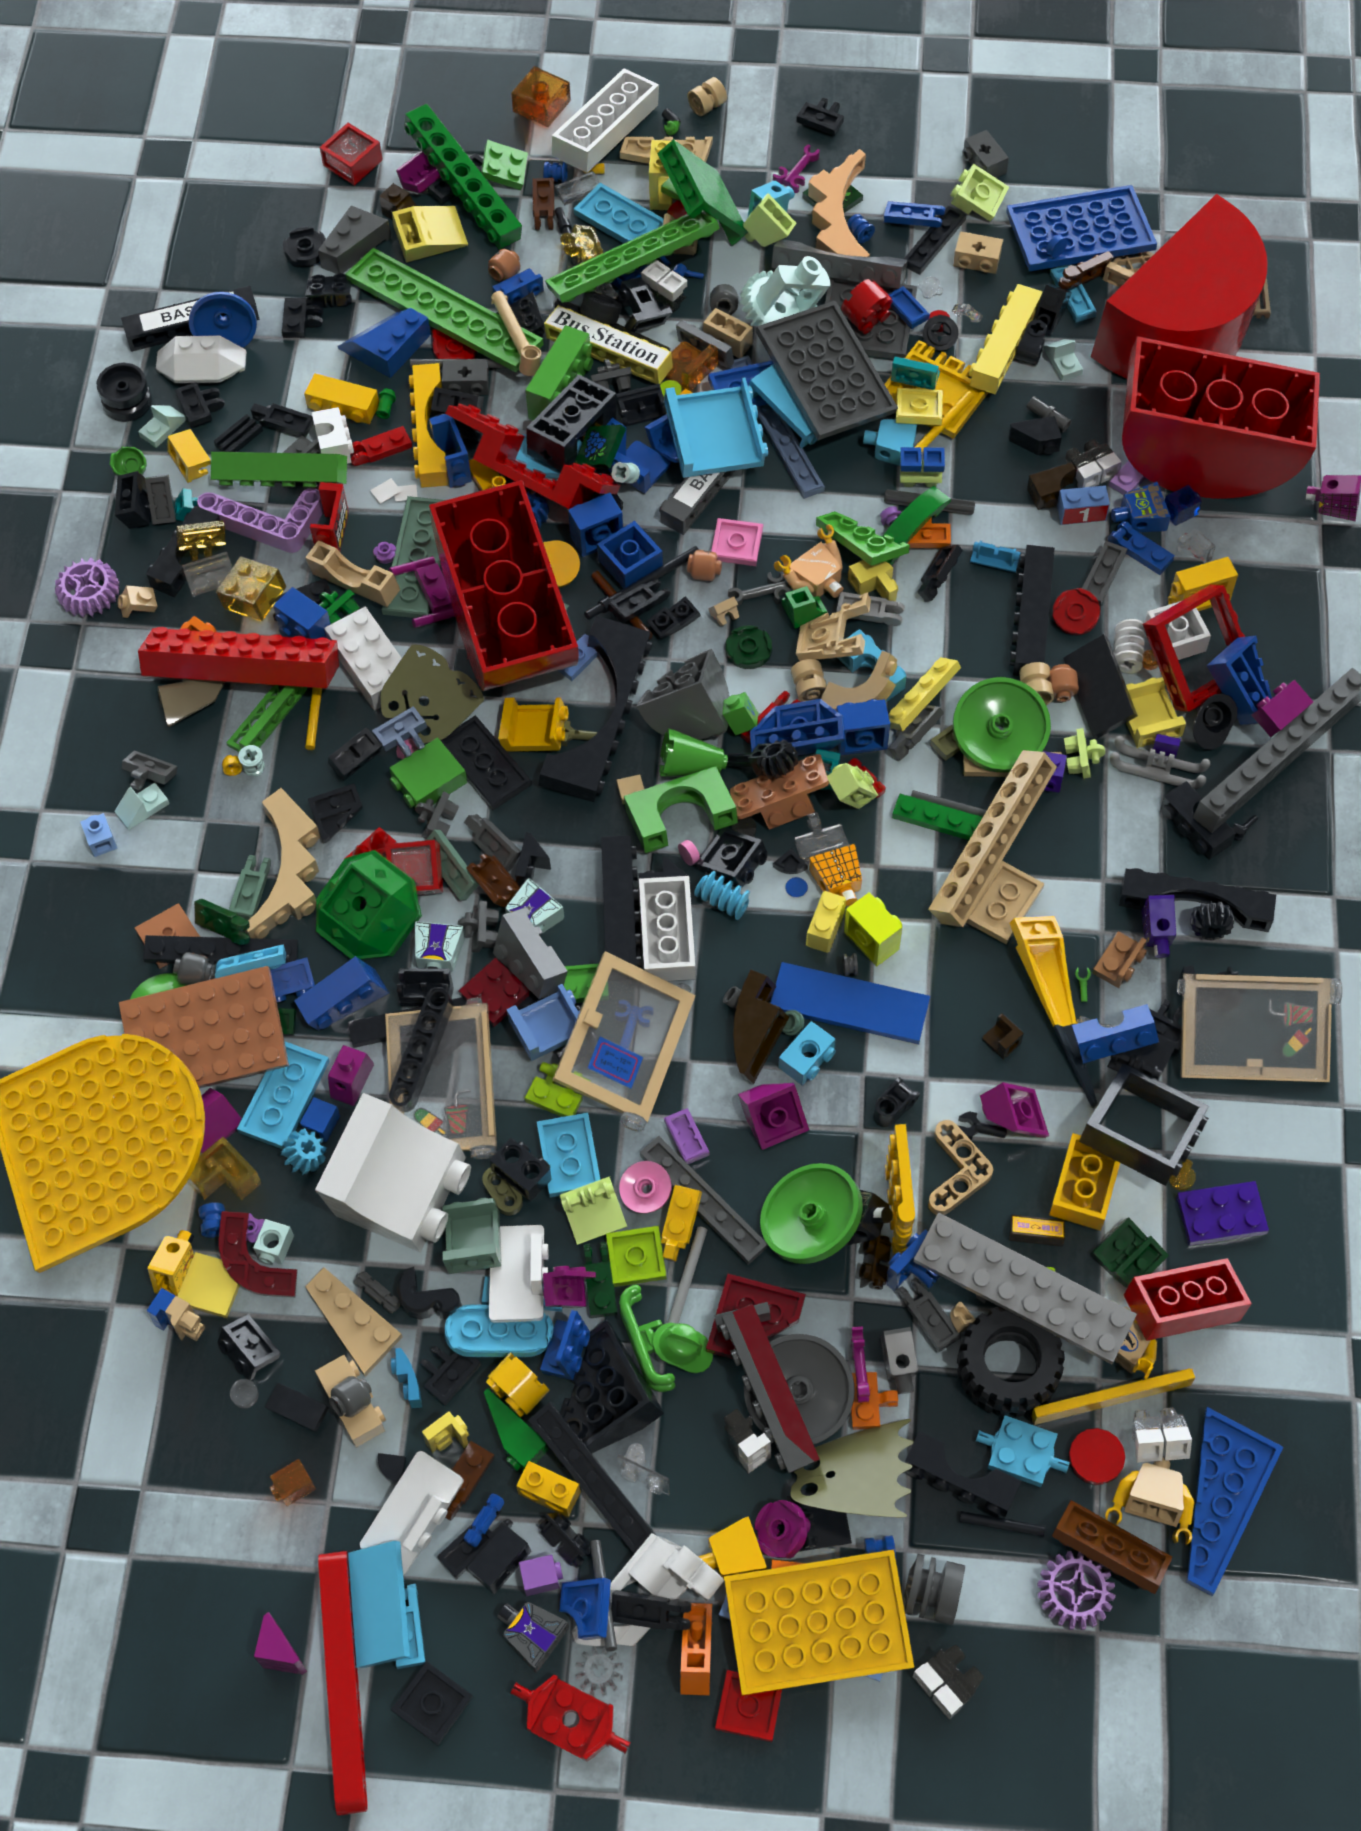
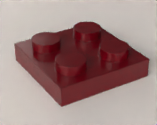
M496 958L458 990L459 995L472 1007L488 1004L489 1023L493 1027L507 1016L508 1008L514 1005L518 1006L531 994V991Z

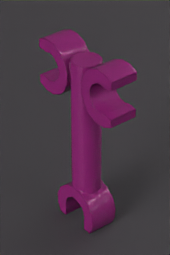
M806 145L804 147V156L789 174L785 167L780 166L779 175L773 174V181L790 186L794 193H798L799 185L797 184L805 185V178L799 174L809 162L819 159L820 150L817 149L814 153H810L811 145Z
M863 1326L852 1327V1360H854L858 1403L869 1402L870 1390L864 1355Z

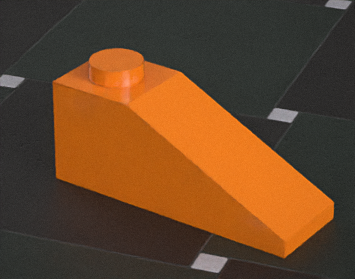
M691 1603V1611L683 1613V1618L690 1621V1629L683 1630L680 1694L709 1695L712 1604Z

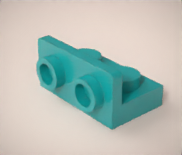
M894 357L891 381L935 390L940 375L939 366L907 358Z

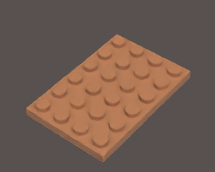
M268 966L119 1002L124 1034L148 1038L170 1050L190 1070L199 1088L289 1066L271 971Z

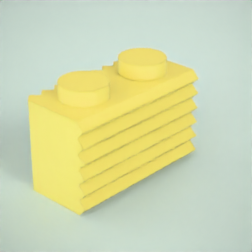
M823 891L807 931L806 945L808 947L826 953L830 952L835 935H837L843 915L845 914V897Z

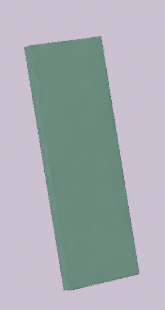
M407 496L392 567L431 556L434 557L435 562L440 567L441 563L433 533L429 505L445 500ZM412 571L395 576L400 591L388 607H382L383 615L418 618L430 614L431 608L415 576V572Z

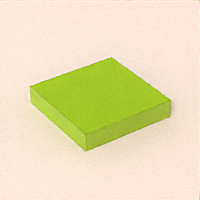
M659 1226L606 1233L614 1287L667 1279Z

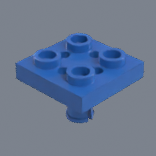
M926 1229L920 1235L914 1234L906 1244L908 1248L902 1254L896 1253L889 1261L888 1265L890 1267L887 1271L886 1285L894 1292L911 1274H914L928 1288H931L933 1286L932 1283H936L940 1275L913 1262L928 1233Z

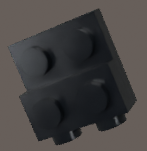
M722 828L696 865L699 870L707 873L715 871L716 876L725 877V884L731 880L733 881L732 886L737 887L740 885L742 889L745 883L749 884L752 882L757 866L763 865L766 862L767 850L761 839Z

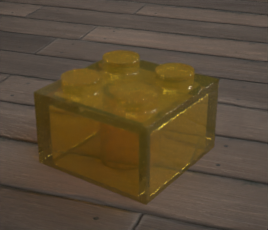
M240 556L217 588L216 593L224 609L263 621L287 586L279 569Z

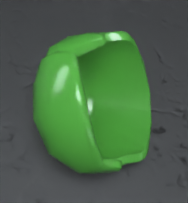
M122 446L110 456V466L116 476L135 471L143 475L146 471V458L142 451L135 447Z

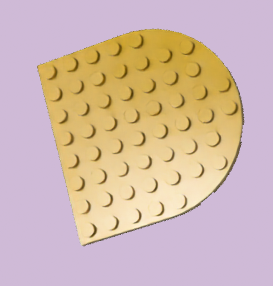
M100 1035L73 1044L0 1079V1149L35 1271L41 1273L145 1224L163 1211L176 1198L189 1180L203 1145L205 1132L204 1104L197 1082L190 1070L174 1053L161 1044L137 1035Z

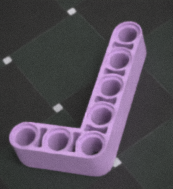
M316 488L305 489L285 519L210 492L201 494L197 500L198 507L219 515L222 528L289 553L297 552L302 548L311 533L310 524H317L324 512L319 490Z

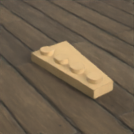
M625 137L620 150V159L650 164L651 141L654 138ZM664 137L661 140L672 141L673 137ZM686 137V140L675 141L706 162L713 144V137H705V140H695V137Z
M323 1267L305 1286L365 1377L403 1337L397 1329L326 1268Z

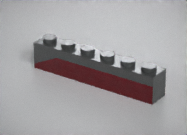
M750 1304L722 1316L723 1324L719 1325L725 1340L730 1339L734 1349L730 1352L736 1366L742 1365L745 1375L741 1377L747 1392L753 1391L756 1401L752 1402L758 1418L764 1417L768 1426L763 1430L771 1444L775 1443L779 1452L774 1456L780 1470L786 1469L787 1473L790 1474L820 1460L754 1305Z

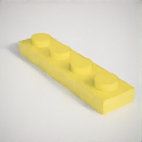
M940 657L888 714L890 728L904 731L961 669L959 662Z

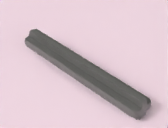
M887 489L884 502L909 506L921 494ZM951 498V502L942 511L972 515L975 510V502Z

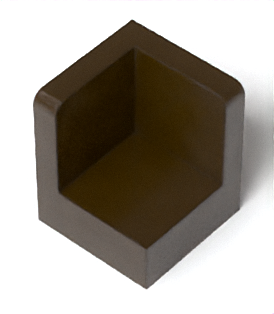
M1001 1013L997 1017L996 1025L983 1036L982 1040L1004 1060L1022 1043L1024 1033Z

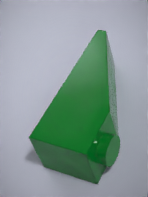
M487 1388L484 1391V1395L507 1457L505 1461L516 1472L519 1469L524 1471L528 1461L536 1464L549 1451L548 1445L543 1438Z

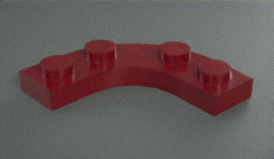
M222 1211L219 1252L223 1265L231 1278L241 1287L255 1294L295 1298L298 1270L269 1268L259 1265L251 1258L247 1249L249 1213Z

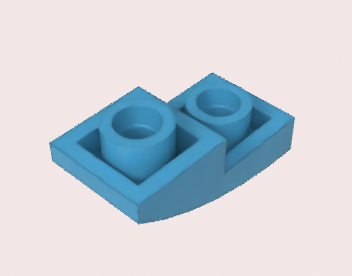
M395 1348L396 1358H391L392 1374H396L399 1383H403L404 1400H409L411 1408H421L420 1388L412 1365L403 1350Z

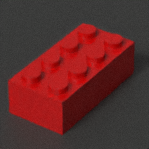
M1228 1258L1136 1276L1123 1294L1131 1311L1137 1314L1135 1319L1146 1341L1239 1322L1252 1304Z

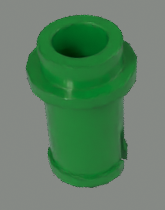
M385 388L379 392L378 397L380 400L376 410V416L381 419H388L390 417L392 404L396 401L395 392Z

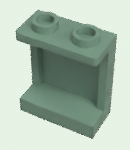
M480 1198L476 1201L454 1202L449 1205H443L442 1211L448 1213L446 1251H443V1262L448 1273L454 1274L501 1267L500 1211L495 1199Z

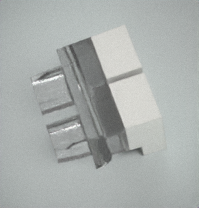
M1164 1408L1160 1411V1416L1150 1417L1149 1412L1146 1410L1135 1411L1132 1440H1134L1136 1446L1137 1463L1162 1461L1163 1455L1165 1460L1190 1459L1192 1438L1183 1414L1177 1415L1174 1408Z

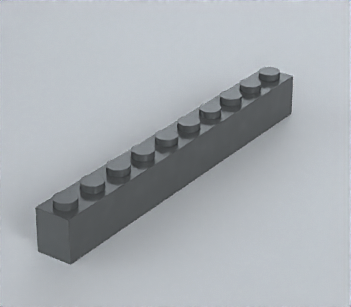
M1351 668L1310 706L1199 802L1193 818L1213 833L1361 701V674L1354 668Z

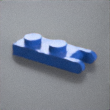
M888 201L884 213V222L940 227L942 219L935 217V215H944L945 207Z

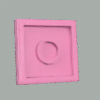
M718 518L711 551L717 553L719 561L756 566L763 524Z

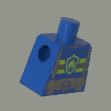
M1158 482L1123 494L1121 507L1111 510L1113 522L1126 521L1138 532L1167 531L1171 518Z

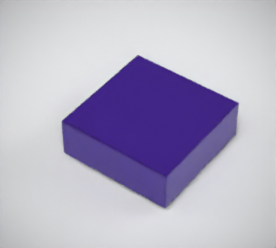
M1157 734L1153 749H1155L1157 754H1160V751L1165 752V756L1174 754V758H1176L1181 739Z

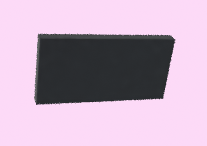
M1106 635L1099 636L1063 657L1065 664L1077 672L1079 685L1077 696L1091 734L1095 739L1138 716Z
M476 715L459 725L446 738L440 740L464 768L467 781L492 811L532 785V780Z

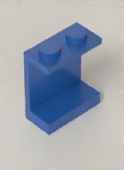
M447 414L429 418L432 439L443 452L450 449L455 451V454L444 457L449 487L462 486L472 482L468 453L454 418Z

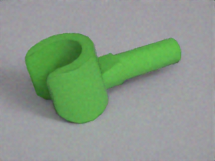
M1077 967L1075 976L1080 983L1081 1002H1087V980L1090 978L1091 972L1087 967V976L1081 978L1078 976L1079 970Z

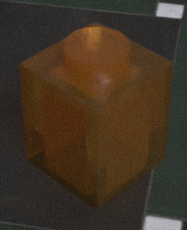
M300 1459L270 1476L274 1485L269 1487L277 1502L283 1499L286 1506L291 1505L316 1489Z

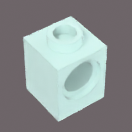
M265 1219L253 1247L257 1257H259L258 1259L269 1265H273L274 1262L283 1264L294 1234L290 1226ZM279 1241L276 1247L267 1248L269 1242Z

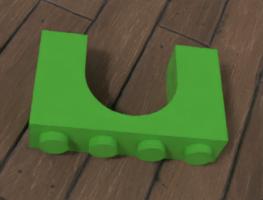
M716 766L624 796L627 815L645 853L669 846L667 831L660 816L665 809L676 803L689 802L702 807L707 813L714 830L738 823L736 805Z

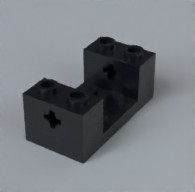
M578 374L526 427L527 454L562 471L564 465H573L577 457V440L590 426H605L612 418L616 419V393Z

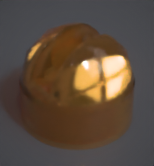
M1152 649L1144 651L1142 654L1143 668L1147 670L1156 669L1158 664Z

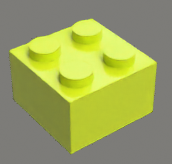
M868 892L846 909L844 933L876 967L900 950L902 923L897 916L891 915L886 910L884 903L878 897L875 898Z

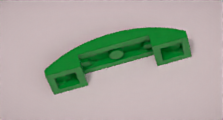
M932 486L918 496L896 518L884 535L893 537L894 542L899 545L902 542L907 544L933 515L937 517L951 502V498L935 486ZM899 557L887 560L886 562L892 566Z

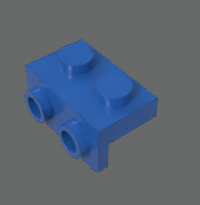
M307 957L282 964L276 969H270L277 1002L287 1000V994L296 992L297 997L301 996L315 986Z

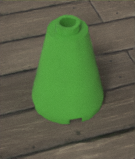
M668 728L667 732H665L660 757H662L664 765H659L660 777L687 776L715 766L720 773L721 769H726L728 756L724 755V750Z

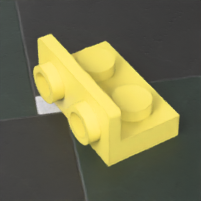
M449 1411L422 1431L425 1443L432 1453L437 1449L439 1451L446 1449L453 1442V1437H456L464 1449L468 1446L467 1437L469 1433L467 1432L466 1424L459 1415L454 1418Z

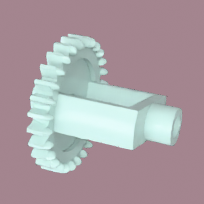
M810 256L804 257L798 266L779 265L774 272L770 270L767 273L765 271L760 272V274L756 273L748 279L742 288V293L740 294V297H742L740 304L744 305L742 311L748 313L745 317L746 319L753 320L750 324L751 326H759L817 307L816 304L830 287V279L820 262Z

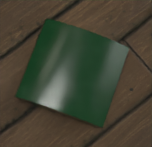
M1129 1217L1125 1218L1090 1253L1110 1275L1126 1288H1128L1134 1277L1151 1274L1169 1256L1152 1236L1147 1237Z

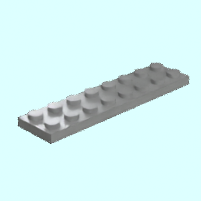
M939 1212L913 1261L1110 1364H1113L1137 1315L1125 1307Z

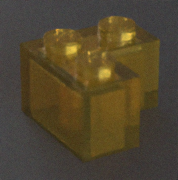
M224 1137L220 1138L199 1156L188 1180V1183L204 1200L224 1183L243 1200L262 1183L257 1171Z

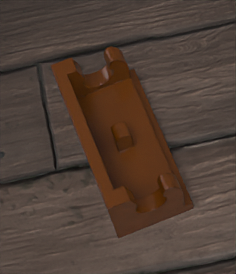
M480 855V858L483 860L480 864L471 863L466 868L495 904L506 908L521 887L496 856Z

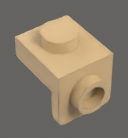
M126 585L122 595L118 597V607L122 611V616L128 618L132 610L155 612L157 602L153 588Z

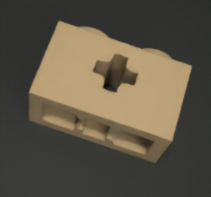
M960 231L953 266L996 274L1001 257L1003 239Z
M717 308L703 322V332L709 333L719 341L729 344L732 347L733 355L737 358L743 357L753 344V327Z

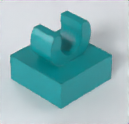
M182 488L175 500L176 520L184 521L186 514L190 513L194 506H198V498L192 497V490Z

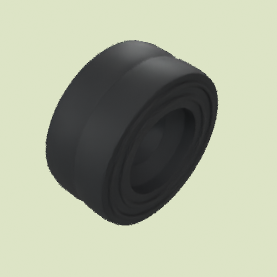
M597 292L585 293L580 306L582 314L607 324H616L622 309V304L619 301Z

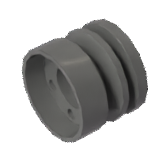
M917 1554L916 1560L909 1570L905 1588V1614L912 1615L914 1605L918 1603L921 1604L920 1618H924L928 1606L934 1607V1621L953 1626L963 1584L965 1565L947 1561L942 1573L936 1572V1558L931 1557L929 1569H924L922 1567L925 1555Z

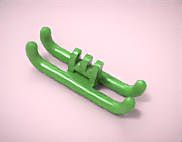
M637 1284L632 1285L621 1294L619 1301L621 1318L643 1377L649 1387L658 1392L671 1391L675 1388V1376L671 1373L664 1375L656 1373L649 1354L655 1352L653 1347L655 1332L653 1330L658 1329L663 1324L661 1320H656L638 1327L631 1307L642 1299L641 1287Z

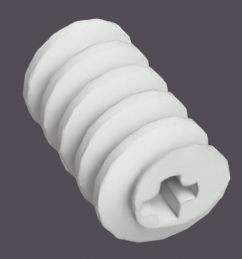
M1126 619L1120 621L1115 627L1113 653L1120 671L1123 673H1137L1143 667L1142 654L1144 653L1145 632L1143 622L1140 620Z

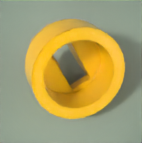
M227 755L223 759V772L228 776H235L241 773L242 764L238 756Z

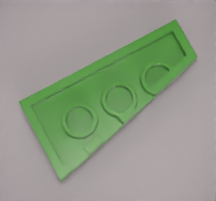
M836 511L816 517L817 527L822 528L828 534L826 525H832L834 528L832 537L871 566L909 553V544L902 542L899 545L889 535L879 536L875 534V529L869 526H858V521Z

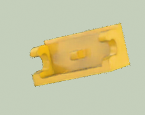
M191 429L168 436V453L187 483L208 474L207 469L198 471L200 468L210 465L211 460Z

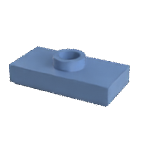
M586 634L577 641L579 652L578 664L558 670L559 673L571 681L598 656L594 648L587 647L589 636Z

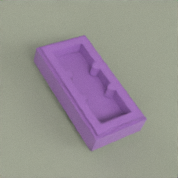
M688 1108L664 1118L669 1133L682 1159L687 1164L709 1156V1150Z

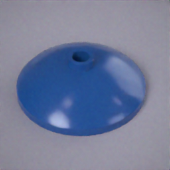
M214 292L201 297L192 306L189 314V328L193 336H222L244 348L255 335L257 320L254 310L243 298L228 292Z

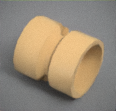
M712 77L703 82L701 86L699 85L690 90L687 98L692 110L697 115L703 116L712 111L713 107L716 108L727 101V93L723 84L717 78Z
M806 659L793 665L791 675L796 685L798 700L803 702L821 699L827 687L826 680L823 678L824 673L821 663L816 659Z
M1034 662L1023 666L1019 671L1020 681L1033 688L1046 705L1054 700L1052 683L1047 681V678L1050 676L1049 665L1042 662Z

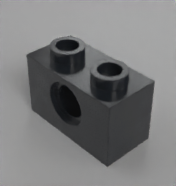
M138 471L118 475L115 516L129 529L150 524V505L145 477Z

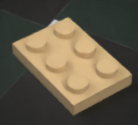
M1002 861L966 923L1007 945L1013 935L1009 923L1014 918L1026 916L1043 890L1044 883Z

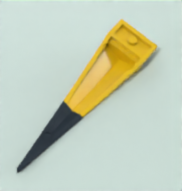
M1055 916L1014 918L1009 924L1018 944L1015 948L1091 1107L1094 1108L1097 1105L1096 1096L1087 1065L1082 1061L1072 1025L1077 1024L1069 984L1064 939Z

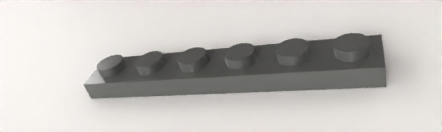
M660 1136L656 1137L640 1151V1157L644 1161L655 1162L667 1171L673 1190L674 1186L678 1185L702 1192L697 1214L748 1265L768 1248V1244Z

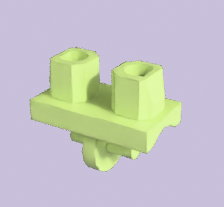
M1084 728L1076 729L1077 735L1064 738L1066 754L1075 752L1080 754L1077 757L1067 758L1069 774L1083 773L1084 779L1091 778L1089 759H1092L1093 764H1098L1100 762L1099 758L1105 755V747L1097 744L1095 739L1090 740V745L1087 746Z

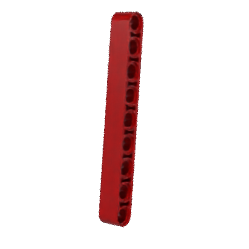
M348 1551L319 1554L318 1556L334 1798L337 1816L362 1813L368 1810Z

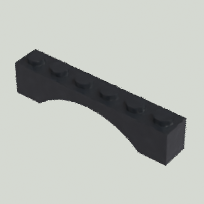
M1139 868L1125 869L1119 906L1142 910L1148 896L1174 895V901H1193L1209 904L1212 901V903L1222 902L1223 905H1229L1234 919L1246 929L1269 932L1274 921L1276 894H1270L1264 890H1247L1240 886L1219 885L1213 881H1196L1190 877L1179 878L1169 876L1166 873H1150Z

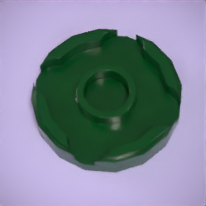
M741 626L734 629L731 635L727 637L725 642L726 655L729 661L736 667L755 669L763 666L770 659L772 640L766 631H762L756 626Z

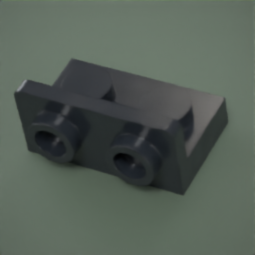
M249 1314L222 1327L217 1341L222 1353L231 1359L235 1364L236 1370L241 1375H244L248 1381L254 1379L259 1369L279 1359L281 1354Z

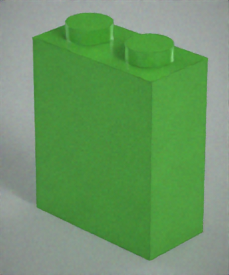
M438 737L426 744L424 748L418 749L409 757L402 759L389 768L391 773L390 783L396 791L401 790L404 794L403 798L410 808L413 806L415 808L418 803H426L427 799H432L434 805L440 799L443 791L451 794L467 783L464 768Z

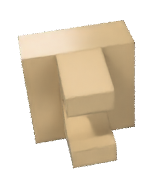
M731 597L708 608L711 617L714 616L720 626L727 623L725 620L726 613L730 614L732 620L739 618L738 603L735 597Z

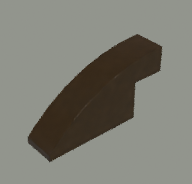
M750 970L742 987L737 1003L733 1032L734 1051L739 1072L752 1084L755 1083L789 1019V1016L780 1007L768 1003L776 985L767 975L754 970Z

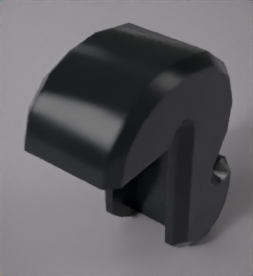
M414 1267L406 1269L399 1278L398 1295L403 1310L412 1318L426 1319L439 1311L441 1318L447 1320L450 1314L452 1315L456 1312V1309L462 1306L459 1294L453 1288L418 1292L417 1275Z

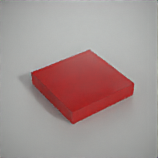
M727 1670L715 1730L772 1743L782 1689L742 1695L739 1672Z

